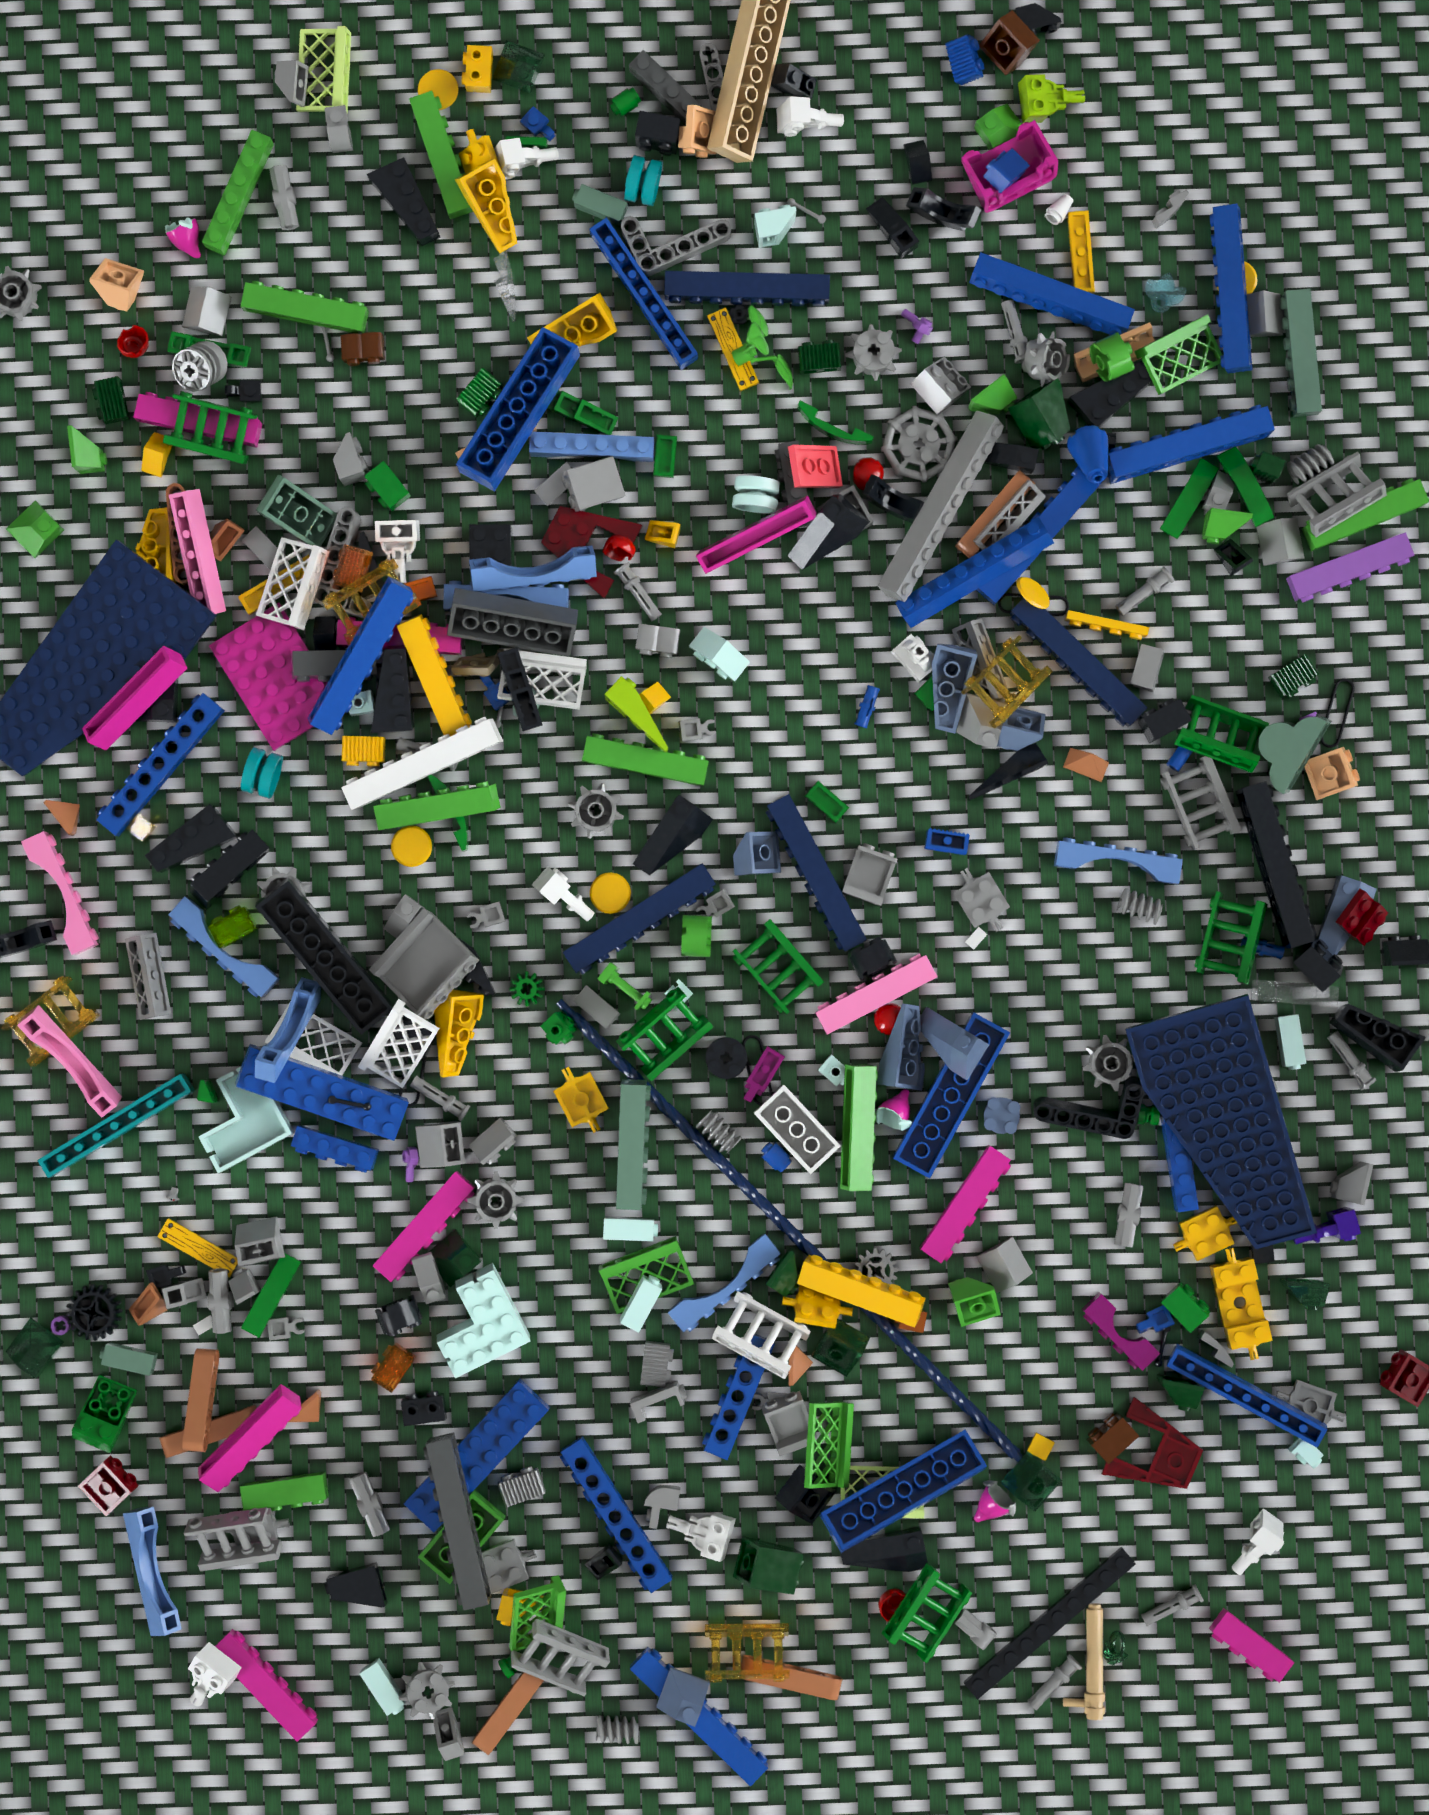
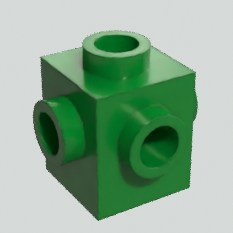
M562 1011L553 1013L540 1026L546 1033V1038L552 1044L555 1043V1045L569 1043L574 1038L572 1034L577 1031L573 1026L575 1025L574 1021L569 1016H565Z

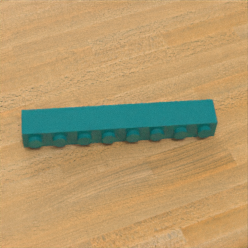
M185 1073L179 1074L37 1161L47 1178L54 1177L195 1092V1089Z

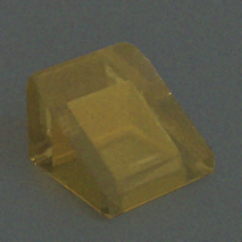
M139 812L127 827L141 842L156 828L153 823Z

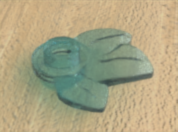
M1167 273L1158 282L1148 279L1145 285V292L1151 299L1153 310L1164 313L1169 310L1171 305H1177L1183 300L1186 288L1175 287L1172 275ZM1158 300H1163V301H1164V305H1163V306L1158 305L1157 301H1158Z

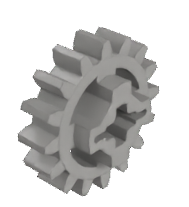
M873 1248V1253L865 1250L866 1256L859 1255L861 1261L854 1263L858 1266V1269L855 1270L862 1273V1267L865 1265L867 1267V1274L865 1276L877 1277L889 1285L892 1284V1279L897 1280L898 1278L894 1275V1272H898L899 1269L893 1267L897 1261H890L892 1254L884 1255V1249L880 1253H877L876 1248ZM872 1257H880V1258H881L879 1261H873V1262H872V1261L870 1260V1258H872ZM869 1264L876 1268L880 1266L879 1270L883 1277L876 1273L874 1275H871L873 1271ZM887 1264H889L890 1267L889 1276L885 1274V1267L887 1266Z

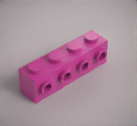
M1225 1608L1222 1609L1209 1627L1213 1632L1211 1636L1221 1644L1225 1641L1230 1645L1228 1649L1237 1656L1242 1654L1247 1658L1245 1660L1247 1664L1254 1669L1258 1666L1263 1670L1262 1675L1271 1682L1275 1679L1280 1683L1294 1664L1290 1657Z

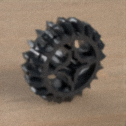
M91 1284L90 1290L87 1286H83L82 1291H75L77 1297H70L74 1304L69 1303L66 1306L72 1309V1311L66 1312V1316H72V1319L68 1320L67 1323L75 1324L71 1329L72 1331L80 1330L77 1336L81 1337L85 1333V1340H89L91 1335L94 1341L98 1340L99 1335L102 1339H105L106 1332L111 1335L114 1333L112 1328L117 1329L119 1327L115 1321L122 1320V1317L117 1315V1313L123 1312L122 1308H117V1305L121 1304V1300L114 1301L117 1294L114 1293L110 1296L111 1288H107L103 1292L104 1285H99L96 1289V1285ZM95 1296L90 1306L80 1305L85 1297ZM103 1300L108 1304L110 1313L102 1307ZM96 1308L95 1311L98 1312V1315L93 1317V1313L90 1310ZM79 1312L85 1315L87 1326L80 1319ZM98 1319H109L103 1328L93 1329Z

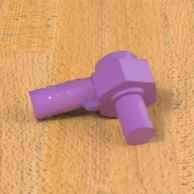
M907 309L903 310L901 316L912 322V326L917 330L912 341L919 344L924 334L930 335L933 329L931 327L932 322L924 317L918 319L915 314Z
M407 1147L402 1153L403 1162L407 1163L406 1182H413L414 1168L419 1160L418 1149L416 1147Z

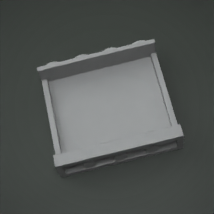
M423 908L369 970L405 1002L413 1013L426 1020L434 1014V1010L440 1004L447 1000L449 993L461 984L466 974L475 968L479 959L432 912Z

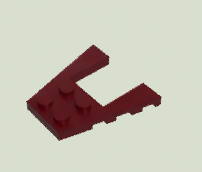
M559 506L541 544L559 558L573 547L587 546L596 526L613 535L626 536L633 544L643 526L589 512H575V509ZM596 571L597 577H591L583 581L605 599L614 580Z
M1133 1397L1125 1416L1164 1434L1148 1471L1116 1457L1111 1463H1105L1101 1474L1187 1489L1203 1449L1137 1398Z

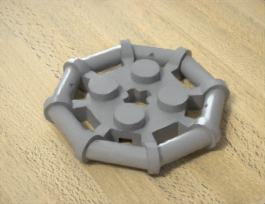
M912 406L910 410L896 418L889 419L881 452H884L895 471V475L921 480L924 483L943 471L958 441L957 436L954 435L946 422L943 413L937 415L935 412ZM919 417L933 420L931 426L919 423ZM912 418L914 424L909 425L905 429L900 426V424ZM938 424L945 434V438L940 439L938 432L935 431ZM895 431L901 434L898 445H892ZM918 439H921L922 443L925 444V447H921L920 450H917L916 445L913 444ZM947 444L944 457L942 458L938 455L940 445ZM898 450L904 460L901 464L898 462L893 451ZM933 460L938 463L926 471L925 465ZM907 464L919 466L920 472L905 467Z

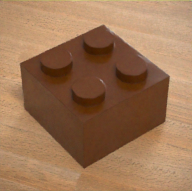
M1012 10L998 19L981 41L979 47L1005 75H1008L1020 67L1039 43L1040 39Z
M1118 1412L1115 1414L1110 1413L1103 1420L1104 1424L1100 1428L1095 1427L1088 1433L1089 1438L1086 1439L1107 1464L1111 1463L1139 1437Z

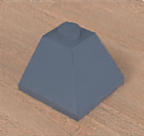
M1006 705L997 746L1005 750L1018 751L1041 740L1044 733L1046 714Z
M776 831L745 833L733 854L735 876L781 873L779 841Z
M670 1667L656 1708L675 1720L695 1727L710 1681Z

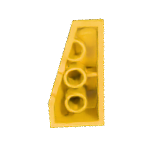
M495 158L456 178L455 181L497 251L502 253L517 244L505 176Z
M601 293L596 294L544 327L578 347L600 342L617 332L611 310ZM540 330L527 337L530 344L533 343Z
M167 507L149 509L142 529V537L135 548L136 554L176 583L173 575Z
M452 990L447 1000L434 1010L435 1026L440 1028L436 1037L441 1077L459 1076L467 1055L466 1047L469 1039H473L475 1034L472 1032L477 1020L480 1021L482 1015L484 994Z

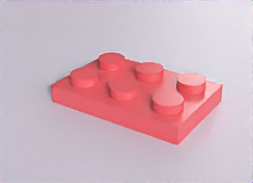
M788 446L794 488L843 487L837 446Z

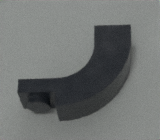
M914 187L906 204V207L918 215L942 226L960 231H965L966 228H974L981 209L977 206L961 205L947 201L937 196L928 188Z
M872 474L862 492L867 496L866 499L875 506L912 524L924 504L921 500L893 489L878 476Z
M52 921L35 923L26 928L0 935V958L56 941L57 937Z

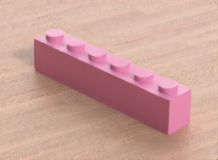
M200 489L169 494L190 595L215 614L225 612L226 607Z
M919 953L909 959L911 963L905 966L900 963L891 968L892 973L886 976L884 973L873 977V983L866 985L864 982L854 987L855 992L848 995L845 992L835 997L836 1002L829 1004L827 1001L818 1006L819 1011L815 1012L826 1035L937 978L927 956L921 957Z

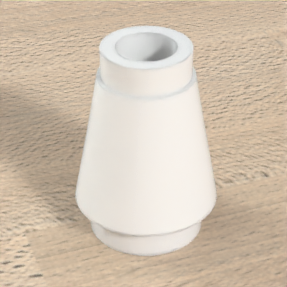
M1064 194L1046 209V219L1053 225L1062 223L1073 203V199L1069 195Z

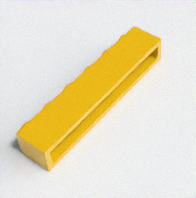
M422 614L399 623L397 629L443 735L449 734L451 737L457 734L456 730L467 725L470 728L472 721L469 714H465L462 709L464 703L460 694L456 695L453 688L456 685L452 675L448 676L446 672L447 663L443 656L440 657L437 651L439 645L436 638L431 637L429 632L431 626L428 619L423 618Z
M808 1255L804 1260L797 1284L914 1328L920 1318L926 1299L917 1292H908L896 1284L889 1285L877 1277L862 1275L858 1270L846 1269L839 1263L827 1262L817 1255Z

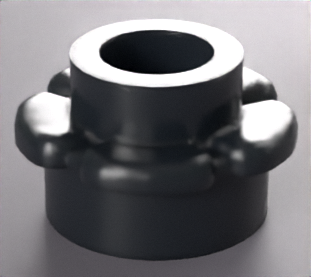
M735 305L729 311L734 324H744L747 322L749 317L748 309L744 308L743 305Z

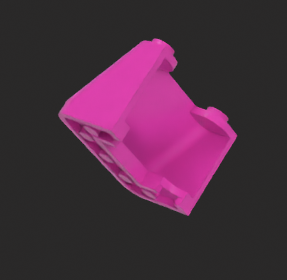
M1035 120L1030 123L1025 122L1018 127L1016 137L983 154H980L979 151L971 150L962 157L964 169L986 213L992 212L1047 184L1057 176L1058 159ZM1013 148L1030 166L1018 180L1002 193H999L984 178V174L987 172L986 166L993 159L996 160L1004 150L1008 152Z

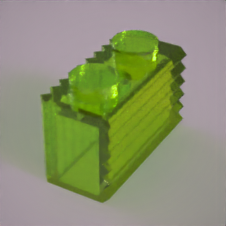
M238 905L229 910L230 915L224 918L220 915L211 920L212 925L208 926V929L219 948L223 949L259 929L247 907L241 908Z

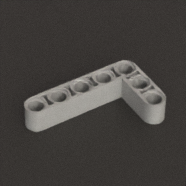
M627 216L622 220L621 232L630 253L648 277L727 242L731 237V225L728 221L720 219L651 250L643 230L635 217ZM628 224H633L636 228L634 231L628 232L625 230V227ZM724 227L727 229V233L720 235L716 232L717 229ZM706 236L709 240L703 244L698 241V238ZM640 242L644 244V248L636 250L633 248L634 244ZM682 244H687L690 246V249L687 252H682L679 247ZM666 252L671 254L672 257L669 260H663L660 257L661 254ZM650 261L653 265L651 268L645 269L642 267V263Z
M343 507L337 514L326 550L329 551V555L314 601L325 608L365 618L372 606L371 602L361 596L339 590L361 524V517L356 511L350 507ZM352 514L351 521L346 522L347 516ZM346 533L345 540L340 542L341 535ZM340 553L339 559L334 562V555ZM333 572V578L327 581V576ZM327 592L326 599L321 601V595ZM346 598L345 604L340 606V600ZM364 603L365 608L358 612L359 605Z

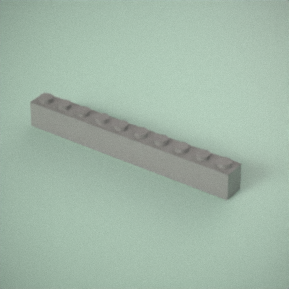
M978 410L975 412L877 585L886 596L906 602L908 596L912 593L913 587L921 577L926 564L932 558L934 550L942 540L943 534L949 524H951L968 490L972 487L973 481L978 472L981 471L987 456L991 453L995 442L1002 434L1004 425L996 416Z

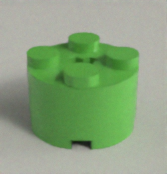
M1118 332L1090 345L1091 361L1093 364L1097 363L1099 369L1096 372L1103 381L1114 380L1135 369L1130 356L1132 354V347L1128 342L1124 343Z
M683 915L681 956L710 957L712 916Z

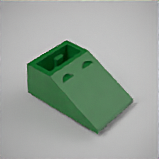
M99 1375L72 1428V1438L111 1453L138 1390Z

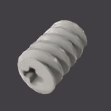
M1317 444L1314 449L1310 448L1307 453H1302L1301 457H1296L1294 462H1288L1287 470L1294 482L1299 485V479L1304 483L1307 481L1305 475H1308L1310 478L1314 477L1313 470L1318 474L1321 473L1319 466L1326 470L1328 468L1327 461L1331 465L1335 463L1330 451L1324 445Z
M1125 888L1120 896L1117 910L1121 907L1123 915L1127 910H1130V917L1138 913V920L1145 915L1146 922L1153 918V924L1156 925L1160 918L1163 904L1161 905V900L1158 898L1153 903L1152 896L1145 900V894L1143 893L1137 898V891H1133L1129 895V889Z
M710 1111L696 1125V1128L698 1129L703 1126L702 1134L704 1135L709 1132L710 1134L707 1139L712 1140L715 1138L716 1140L713 1145L721 1144L719 1152L727 1150L728 1153L742 1137L734 1138L736 1131L728 1132L730 1124L722 1126L725 1119L716 1120L719 1113L711 1114Z
M601 1715L598 1716L596 1741L600 1737L601 1742L604 1743L606 1737H608L609 1742L613 1743L616 1737L619 1744H621L623 1738L629 1744L631 1738H633L635 1744H638L639 1722L636 1723L635 1717L632 1716L630 1723H628L626 1716L623 1717L622 1722H619L618 1716H615L613 1722H611L610 1716L606 1717L605 1722H603Z

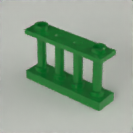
M180 391V394H173L174 399L180 400L174 432H171V435H164L163 443L241 464L247 463L249 455L243 454L242 446L248 419H257L258 416L252 413V409L240 407V410L192 398V393ZM188 403L201 405L194 437H191V440L183 438L184 434H182ZM209 408L220 410L214 442H211V445L203 443L204 440L202 439ZM229 413L241 416L234 447H231V450L224 449L222 444Z
M1191 695L1185 708L1192 711L1190 715L1192 721L1188 723L1187 729L1181 728L1174 745L1252 773L1260 759L1259 755L1253 753L1257 737L1269 726V723L1210 702L1202 697ZM1199 714L1211 718L1206 736L1195 732ZM1219 721L1231 725L1226 743L1214 739ZM1238 728L1250 732L1245 750L1234 746Z
M1216 891L1215 896H1212L1210 900V908L1212 910L1201 954L1195 960L1196 972L1204 974L1205 968L1235 975L1237 982L1248 985L1268 904L1258 900L1256 905L1252 906L1222 900L1224 894ZM1220 908L1250 914V917H1253L1251 925L1242 926L1217 920ZM1215 928L1245 934V937H1248L1246 945L1241 947L1212 940ZM1210 948L1239 954L1240 957H1243L1241 966L1238 965L1236 967L1207 960Z
M769 919L764 924L766 927L763 930L764 933L741 953L734 949L732 952L735 955L732 958L739 966L744 965L775 1001L773 1006L781 1014L784 1011L788 1014L790 1011L786 1006L810 985L819 987L824 981L773 921ZM775 937L780 943L777 945L778 948L753 969L745 959L767 940H772ZM788 953L793 958L791 964L766 984L759 975L779 957ZM802 969L806 973L805 980L783 999L779 1000L773 993V990L796 970Z
M679 987L668 992L666 998L629 1030L621 1033L619 1039L616 1040L623 1051L629 1047L644 1063L641 1070L650 1081H653L713 1028V1025L703 1014L700 1017H696L682 1001L686 995ZM675 1006L691 1022V1025L684 1031H681L667 1015ZM659 1020L675 1036V1039L667 1045L651 1028ZM644 1033L660 1050L653 1058H650L635 1042Z
M926 1563L881 1633L894 1645L901 1639L917 1648L916 1654L925 1663H928L930 1658L934 1656L940 1642L964 1605L969 1602L972 1594L962 1583L958 1589H955L940 1580L939 1576L941 1574L928 1563ZM935 1586L952 1596L946 1607L927 1596L932 1587ZM921 1604H925L941 1614L935 1625L916 1614ZM911 1621L930 1632L924 1642L904 1632Z

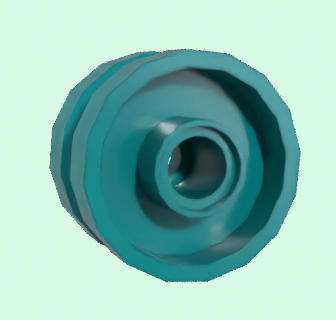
M634 155L627 173L624 200L635 203L641 192L642 204L653 207L659 188L663 162L652 159L645 170V157Z
M256 747L252 748L243 770L241 790L252 794L258 788L259 796L270 799L275 792L280 778L283 756L272 752L268 755L267 759L265 750Z

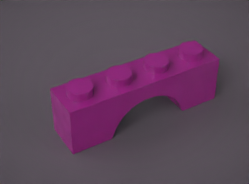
M1100 1292L1082 1308L1085 1313L1083 1317L1091 1325L1095 1323L1100 1328L1098 1333L1105 1340L1110 1338L1114 1342L1112 1347L1120 1355L1124 1352L1129 1357L1127 1362L1135 1370L1139 1367L1143 1371L1160 1354L1143 1336L1137 1339H1125L1118 1335L1113 1324L1116 1308Z

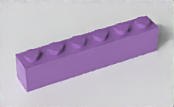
M1405 532L1290 575L1286 580L1294 601L1301 600L1303 603L1313 599V595L1319 592L1321 596L1332 592V587L1339 585L1340 588L1351 585V580L1356 578L1362 581L1372 577V572L1378 571L1380 574L1390 570V566L1396 563L1398 567L1410 562L1409 558L1414 556V552Z

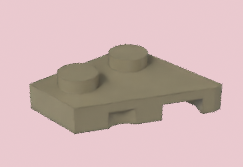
M504 649L497 650V653L503 652ZM480 653L474 656L461 657L451 667L452 674L463 677L470 675L489 676L500 664L498 655L496 653L493 656L486 657L485 653Z

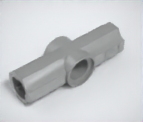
M276 165L269 169L273 185L272 195L274 204L278 210L281 229L293 230L299 227L295 205H297L295 193L290 183L287 166Z
M1125 1183L1122 1202L1119 1204L1116 1221L1118 1225L1114 1244L1133 1247L1136 1226H1138L1141 1216L1142 1185Z
M224 1268L209 1270L210 1292L208 1293V1308L212 1314L213 1333L224 1334L231 1332L230 1310L232 1309L233 1298L231 1291H229L228 1271Z
M367 1472L350 1478L349 1481L357 1497L358 1509L362 1517H365L372 1536L376 1537L389 1531L390 1527L382 1511L381 1499L378 1493L374 1491Z

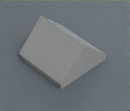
M208 286L191 287L182 327L223 336L232 297Z
M1264 290L1247 294L1250 337L1283 335L1280 294Z
M1280 518L1256 527L1263 566L1305 558L1297 518Z
M1013 1236L976 1256L992 1286H994L996 1293L1018 1285L1033 1273Z

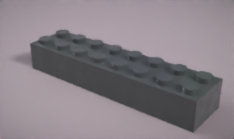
M455 1433L429 1438L425 1445L426 1447L423 1448L426 1460L430 1461L428 1473L430 1480H434L435 1483L433 1495L435 1501H439L440 1505L438 1510L439 1521L444 1522L442 1534L444 1542L449 1544L447 1556L449 1564L453 1563L454 1566L452 1579L454 1585L458 1584L459 1588L458 1593H456L458 1604L463 1606L464 1611L489 1605L492 1596Z

